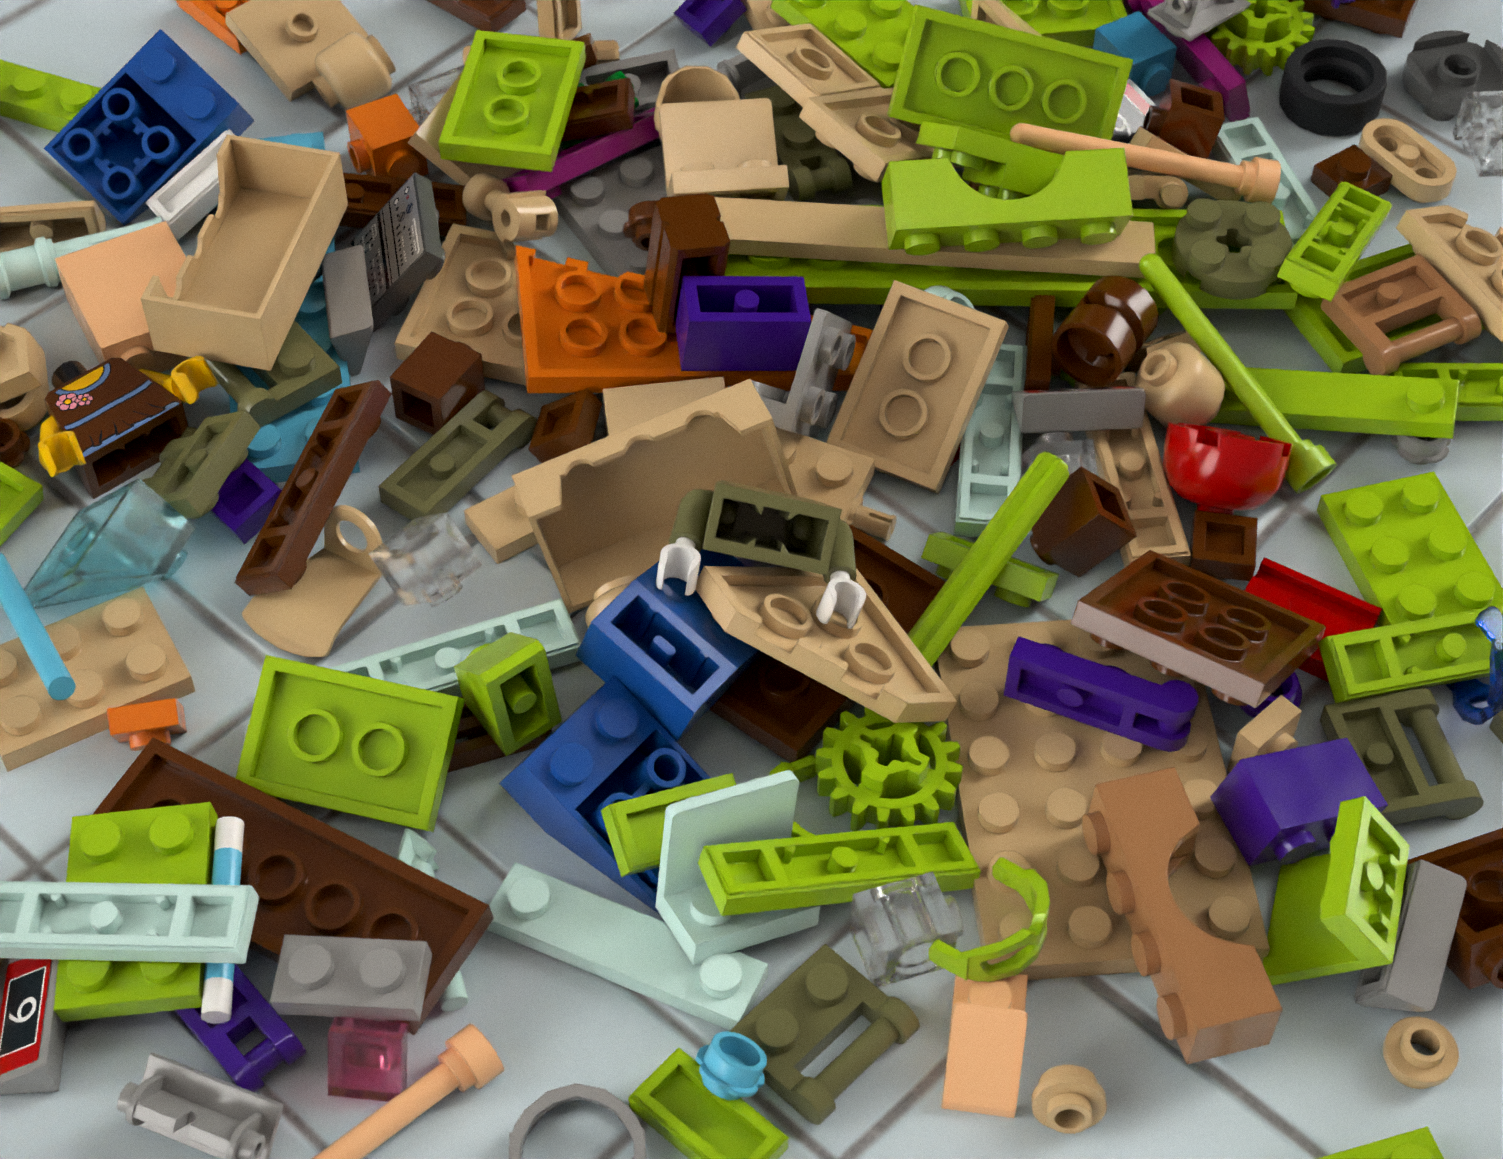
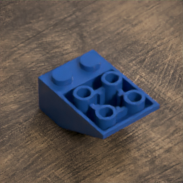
M159 29L44 149L125 226L148 210L147 200L224 131L230 129L236 136H240L255 120L162 29Z
M701 549L699 552L701 561L698 577L704 566L746 567L732 555ZM658 561L634 579L591 621L575 656L604 682H607L614 675L678 742L764 652L724 632L722 627L713 619L711 611L696 590L689 596L685 595L686 581L674 577L667 578L663 582L662 590L656 587Z
M613 675L499 784L545 833L660 915L655 907L660 867L621 877L601 810L613 803L710 779L711 777Z

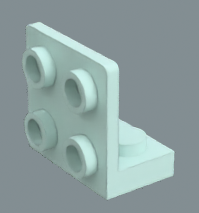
M791 770L762 778H755L745 783L700 796L689 797L672 803L666 808L655 907L693 965L703 962L714 954H729L818 925L821 905L721 916L698 866L703 846L791 837L799 780Z

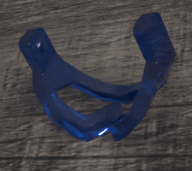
M1489 606L1480 612L1475 619V624L1491 641L1490 685L1482 683L1477 679L1445 684L1452 691L1453 707L1463 721L1474 725L1483 724L1503 711V614L1495 606ZM1486 701L1488 704L1485 708L1473 706L1474 704Z

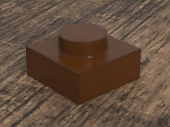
M1354 144L1315 164L1310 182L1328 197H1331L1339 184L1344 181L1371 194L1380 196L1388 192L1393 175Z
M587 388L543 405L528 450L541 463H544L590 444L595 435L594 431L603 403Z
M1195 510L1191 524V559L1189 567L1212 577L1249 582L1256 567L1258 518Z

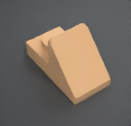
M1018 974L992 982L964 980L955 975L941 1108L1015 1118L1028 1017L1025 1011L1028 975Z

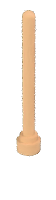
M1025 123L1014 125L1010 131V139L1013 142L1063 155L1066 151L1125 148L1127 167L1233 187L1236 194L1243 195L1244 201L1250 203L1263 201L1271 204L1276 196L1280 182L1281 166L1280 162L1276 160L1254 157L1251 161L1243 160L1240 165Z
M468 1024L445 1041L447 1050L438 1056L440 1063L438 1066L312 1159L364 1158L456 1088L461 1092H465L471 1086L481 1089L504 1071L499 1056L479 1029L473 1024Z

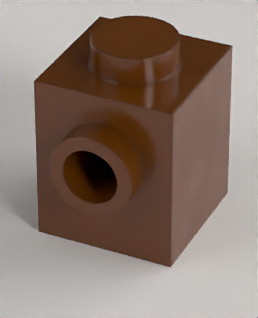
M1170 78L1159 106L1151 105L1147 110L1142 128L1190 156L1208 159L1225 120L1222 93Z
M431 331L390 376L396 418L434 435L477 394L485 390L482 354L474 351L465 343L454 342Z
M1081 466L1069 475V478L1032 527L1033 534L1030 536V543L1035 553L1043 562L1050 566L1055 564L1075 576L1081 577L1137 537L1119 488Z

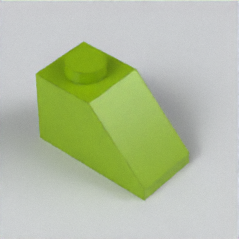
M509 632L493 643L477 647L465 660L454 666L463 699H465L464 703L505 756H508L562 722L546 651L538 639Z

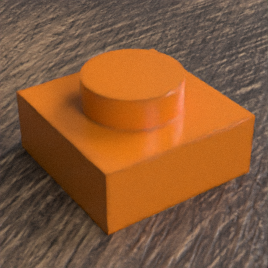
M176 698L107 708L110 736L120 743L129 742L131 751H142L153 737L171 745L170 735L187 732L184 707Z

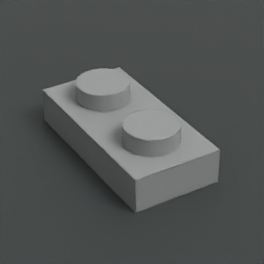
M284 935L270 1003L277 1014L420 1022L432 952L426 941Z

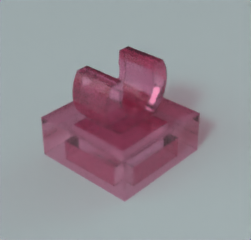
M335 1016L328 1031V1096L389 1102L407 1088L408 1024Z

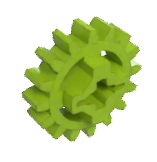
M1246 0L1250 3L1249 8L1204 34L1233 67L1238 64L1239 67L1243 68L1244 75H1250L1253 70L1261 68L1266 76H1272L1273 67L1278 66L1284 70L1286 60L1294 49L1309 41H1313L1315 27L1312 26L1314 15L1313 13L1303 12L1305 3L1302 0L1293 2L1287 0Z
M864 707V717L859 719L845 710L840 714V729L826 727L823 732V746L816 751L815 773H818V796H830L829 813L832 817L842 815L847 811L851 813L850 830L859 831L866 823L874 824L875 829L889 828V826H914V822L920 820L923 824L938 823L939 809L947 811L953 809L956 789H958V784H961L963 765L956 763L959 760V743L954 741L945 742L947 725L943 721L928 727L924 724L925 722L895 723Z

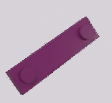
M1122 0L1128 15L1139 11L1177 46L1175 59L1195 80L1199 87L1222 93L1224 115L1230 122L1245 120L1250 117L1249 112L1251 111L1245 79L1205 34L1189 42L1184 38L1171 34L1163 24L1147 14L1149 9L1166 0Z
M655 107L634 116L633 129L592 136L558 152L552 172L522 169L502 180L506 182L510 193L544 190L546 191V196L553 199L562 194L559 187L560 184L658 138L659 132L655 129L654 124Z

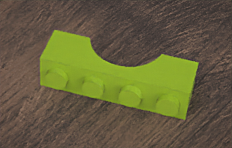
M1125 148L1066 151L1054 173L1052 182L1038 193L1022 199L1003 200L979 193L962 180L949 158L889 161L881 183L888 250L905 249L907 254L914 256L932 254L944 246L964 245L966 251L983 252L997 248L1000 243L1022 242L1026 248H1044L1056 244L1058 239L1081 238V242L1087 245L1104 244L1120 236L1133 216Z

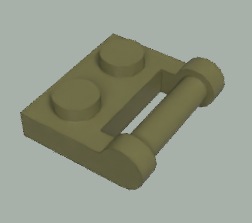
M295 320L271 371L251 368L270 388L268 390L256 388L234 364L206 360L219 384L238 404L237 411L247 410L260 427L273 422L342 384L340 367Z
M1413 689L1324 705L1319 720L1328 741L1348 738L1388 804L1381 814L1391 825L1444 815L1447 819L1451 820L1462 819L1476 813L1484 803L1474 781L1465 779L1436 718L1440 708L1429 689ZM1400 723L1412 728L1438 785L1429 786Z
M824 944L729 1032L746 1036L761 1047L767 1057V1064L763 1070L765 1076L764 1083L806 1120L814 1125H820L835 1111L836 1104L834 1100L894 1042L904 1044L920 1028L917 1016L906 1003L899 998L888 997L828 945ZM861 1015L872 1023L815 1078L805 1077L801 1074L814 1059Z

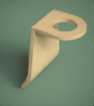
M339 505L333 508L324 525V548L306 560V571L293 588L255 595L242 612L243 619L252 630L279 649L304 657L328 656L336 637L345 623L382 577V539L374 523L363 512L347 505ZM341 521L352 522L361 529L367 540L366 549H357L344 539L340 531Z

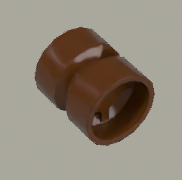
M1105 276L1096 280L1053 334L1051 349L1055 361L1067 375L1087 386L1104 387L1114 383L1157 327L1159 313L1155 301L1146 289L1135 281L1123 276Z

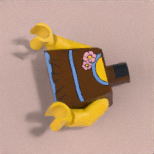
M195 356L183 361L172 370L171 375L143 368L136 369L122 358H110L90 370H87L78 361L65 362L54 371L51 381L55 389L48 392L44 399L50 417L40 426V440L38 443L39 462L49 472L50 477H55L59 473L66 472L74 467L88 494L95 499L159 463V456L168 442L180 438L184 430L189 427L183 404H193L199 399L200 391L215 387L219 382L203 356Z

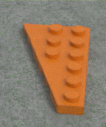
M516 245L514 262L527 393H577L587 388L592 393H603L605 388L724 376L725 389L728 386L751 379L785 391L791 390L796 371H681L676 333L665 334L658 332L652 314L653 306L649 305L643 286L645 275L629 271L619 277L589 271V262L567 257L565 265L535 258L536 249ZM852 325L850 334L856 337L854 353L847 369L838 370L832 391H848L873 329Z

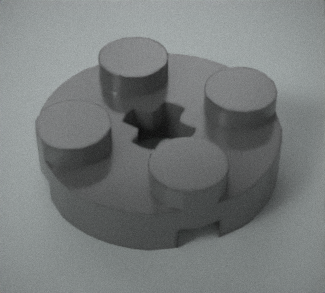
M1444 30L1426 34L1415 42L1413 51L1411 53L1408 52L1402 74L1403 84L1409 94L1424 105V113L1434 120L1448 121L1454 118V116H1478L1498 112L1503 108V49L1487 39L1484 47L1476 43L1467 42L1470 33L1462 31Z

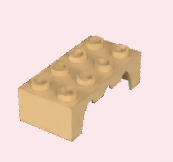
M227 134L216 155L220 189L216 214H208L197 236L198 243L195 255H187L176 276V289L173 297L167 296L159 276H152L141 297V302L154 351L188 357L203 356L205 360L271 371L348 207L341 157L339 152Z
M751 379L512 475L528 520L569 614L594 602L593 594L602 585L624 576H640L659 561L662 548L669 545L670 535L680 502L693 489L714 491L716 482L724 480L798 496L773 418Z

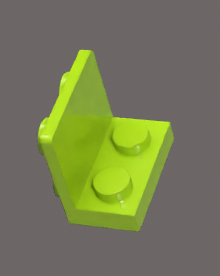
M1366 796L1340 802L1335 834H1333L1330 841V853L1305 858L1280 867L1267 935L1270 950L1268 956L1264 957L1262 962L1272 985L1393 963L1410 845Z

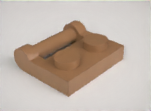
M1421 254L1344 283L1331 302L1322 299L1320 306L1326 315L1363 354L1365 366L1372 375H1388L1397 371L1401 362L1448 343L1454 342L1461 345L1478 338L1482 330L1481 321L1476 311ZM1435 313L1443 320L1393 341H1390L1385 333Z

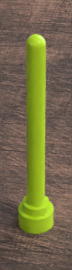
M1153 253L1144 255L1139 262L1141 273L1212 365L1221 372L1223 379L1263 431L1270 438L1293 444L1285 479L1296 494L1303 493L1322 481L1337 466L1329 453L1321 444L1314 446L1310 439L1302 440L1163 260Z

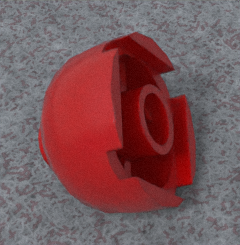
M1168 422L1164 443L1163 467L1168 483L1178 496L1196 503V510L1234 515V511L1255 510L1273 498L1282 486L1293 444L1261 435L1259 440H1255L1253 436L1241 434L1240 431L1191 423L1178 422L1176 424Z

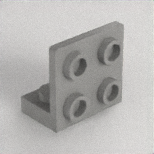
M819 308L815 310L790 392L751 380L772 416L775 427L814 438L818 437L821 427L828 428L837 406L838 396L836 393H832L838 370L847 369L855 349L856 337L850 334L851 322L829 311Z

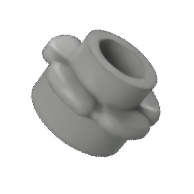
M1390 435L1391 443L1394 446H1398L1399 455L1413 464L1437 463L1442 461L1449 453L1447 446L1450 444L1451 439Z

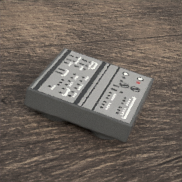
M415 172L348 245V248L356 245H362L364 248L373 315V332L379 329L391 315H399L407 306L410 295L426 279L431 280L436 277L444 264L445 251L441 247L438 227L439 211L435 208L431 180Z

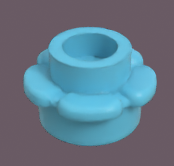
M729 1031L719 1032L714 1035L710 1045L702 1046L697 1052L696 1061L700 1065L699 1072L702 1076L703 1084L711 1093L720 1098L737 1100L740 1097H751L756 1094L758 1088H761L765 1082L763 1070L767 1064V1057L761 1047L746 1036Z

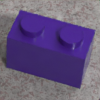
M683 276L675 324L681 371H796L812 322L804 277Z
M1348 738L1240 759L1210 796L1248 866L1278 860L1281 865H1289L1302 860L1313 851L1330 848L1331 837L1335 834L1341 801L1366 796L1380 813L1388 806Z

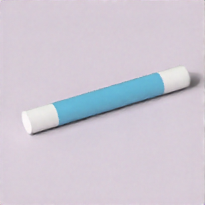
M227 816L216 821L211 885H240L244 821L240 818ZM205 963L201 1019L203 1021L218 1024L228 1022L231 1019L235 963Z

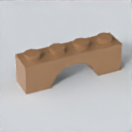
M1175 767L1095 784L1089 814H1084L1082 818V828L1090 853L1093 856L1101 855L1108 872L1106 887L1111 906L1117 915L1125 914L1133 933L1131 936V949L1136 967L1142 976L1150 975L1159 996L1157 998V1013L1161 1028L1169 1040H1177L1186 1064H1191L1269 1045L1283 1009L1255 946L1228 942L1204 932L1181 912L1172 897L1168 879L1179 868L1189 862L1200 823Z

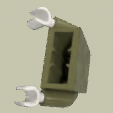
M724 480L716 482L714 491L693 489L682 498L670 535L669 545L664 546L660 552L656 587L661 590L664 580L674 577L687 582L685 595L693 594L696 589L701 561L699 552L701 549L822 574L824 581L828 585L816 610V616L823 624H828L833 611H836L846 618L847 628L852 629L866 600L865 590L858 583L854 582L857 577L854 539L849 525L840 519L842 509L804 497Z

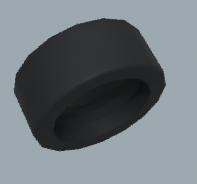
M1335 39L1309 41L1294 49L1286 60L1279 90V104L1286 117L1305 130L1319 135L1337 137L1357 134L1363 130L1368 122L1375 120L1379 115L1387 86V70L1376 55L1365 47L1352 42ZM1321 79L1338 81L1350 86L1358 94L1345 96L1328 94L1315 89L1307 82Z

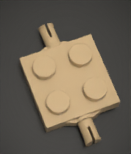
M776 427L798 496L842 509L840 519L848 525L851 524L863 532L888 541L894 531L897 517L863 506V496L875 474V459Z

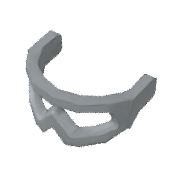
M576 1083L549 1090L523 1111L513 1131L509 1132V1159H523L522 1148L525 1140L544 1114L567 1102L584 1100L614 1112L628 1129L634 1142V1156L632 1159H646L645 1128L641 1127L639 1120L628 1105L603 1088Z

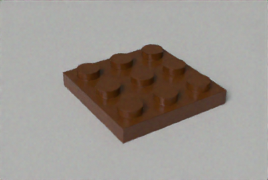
M1152 550L1147 551L1079 599L1071 621V625L1089 632L1091 639L1101 646L1114 650L1127 649L1149 659L1151 666L1165 675L1177 678H1191L1212 688V693L1224 702L1237 706L1250 705L1254 708H1257L1318 649V642L1321 641L1326 626Z

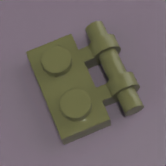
M247 410L205 418L198 429L187 427L180 438L168 442L159 456L161 465L151 478L142 480L132 494L134 504L125 515L126 522L136 530L145 531L154 518L159 523L188 518L192 520L198 519L207 514L219 499L217 492L229 474L246 460L248 456L247 447L260 430L259 424Z

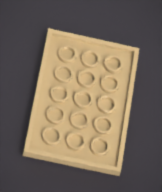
M1072 620L960 627L934 663L936 674L958 701L944 723L947 725V741L958 742L960 745L959 760L956 763L963 765L961 784H958V789H956V800L962 836L981 870L979 878L974 880V888L971 889L980 946L1002 941L1022 928L1029 929L1033 920V916L1024 898L1014 889L997 881L992 875L993 865L999 857H1003L1023 869H1036V872L1047 882L1050 898L1049 914L1046 922L1047 936L1040 954L1034 962L1019 974L1028 975V980L1139 972L1131 949V936L1133 933L1125 914L1117 915L1111 906L1106 887L1108 872L1101 855L1093 856L1086 845L1082 818L1084 814H1089L1095 784L1175 767L1200 826L1189 862L1179 868L1168 879L1172 897L1181 912L1195 926L1216 938L1228 942L1254 945L1261 962H1263V958L1268 956L1270 947L1250 866H1248L1210 799V796L1227 777L1205 685L1188 677L1177 678L1165 675L1154 669L1149 659L1127 649L1114 650L1101 646L1091 639L1089 632L1071 625ZM1018 636L1040 644L1057 646L1064 652L1102 665L1119 667L1131 675L1160 685L1171 680H1181L1189 683L1197 691L1198 704L1195 715L1190 720L1191 730L1188 742L1178 751H1162L1004 696L1009 656ZM1027 945L987 962L995 964L1009 959Z

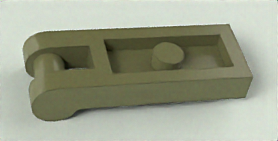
M778 85L745 93L744 99L768 98L771 100L778 165H787L788 191L795 202L814 199L816 192L828 189L833 194L851 189L852 176L846 159L839 157L835 149L826 146L815 136L816 131L799 117L803 109L799 103Z
M483 390L378 486L381 502L426 530H429L515 447L518 449L523 448L531 441L537 418L520 408L511 411L505 407L504 399L488 390Z

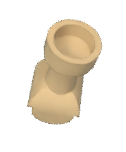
M487 172L474 175L464 187L462 200L465 209L481 220L492 221L494 231L503 243L550 237L557 229V209L553 200L546 196V191L544 190L510 193L506 182Z

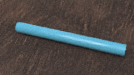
M0 553V603L49 695L55 700L67 699L75 691V682L4 554Z

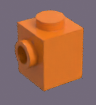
M397 93L346 110L350 135L347 149L357 173L366 172L367 175L409 179L414 172L421 176L429 174L427 158L408 144V141L417 131L419 125Z

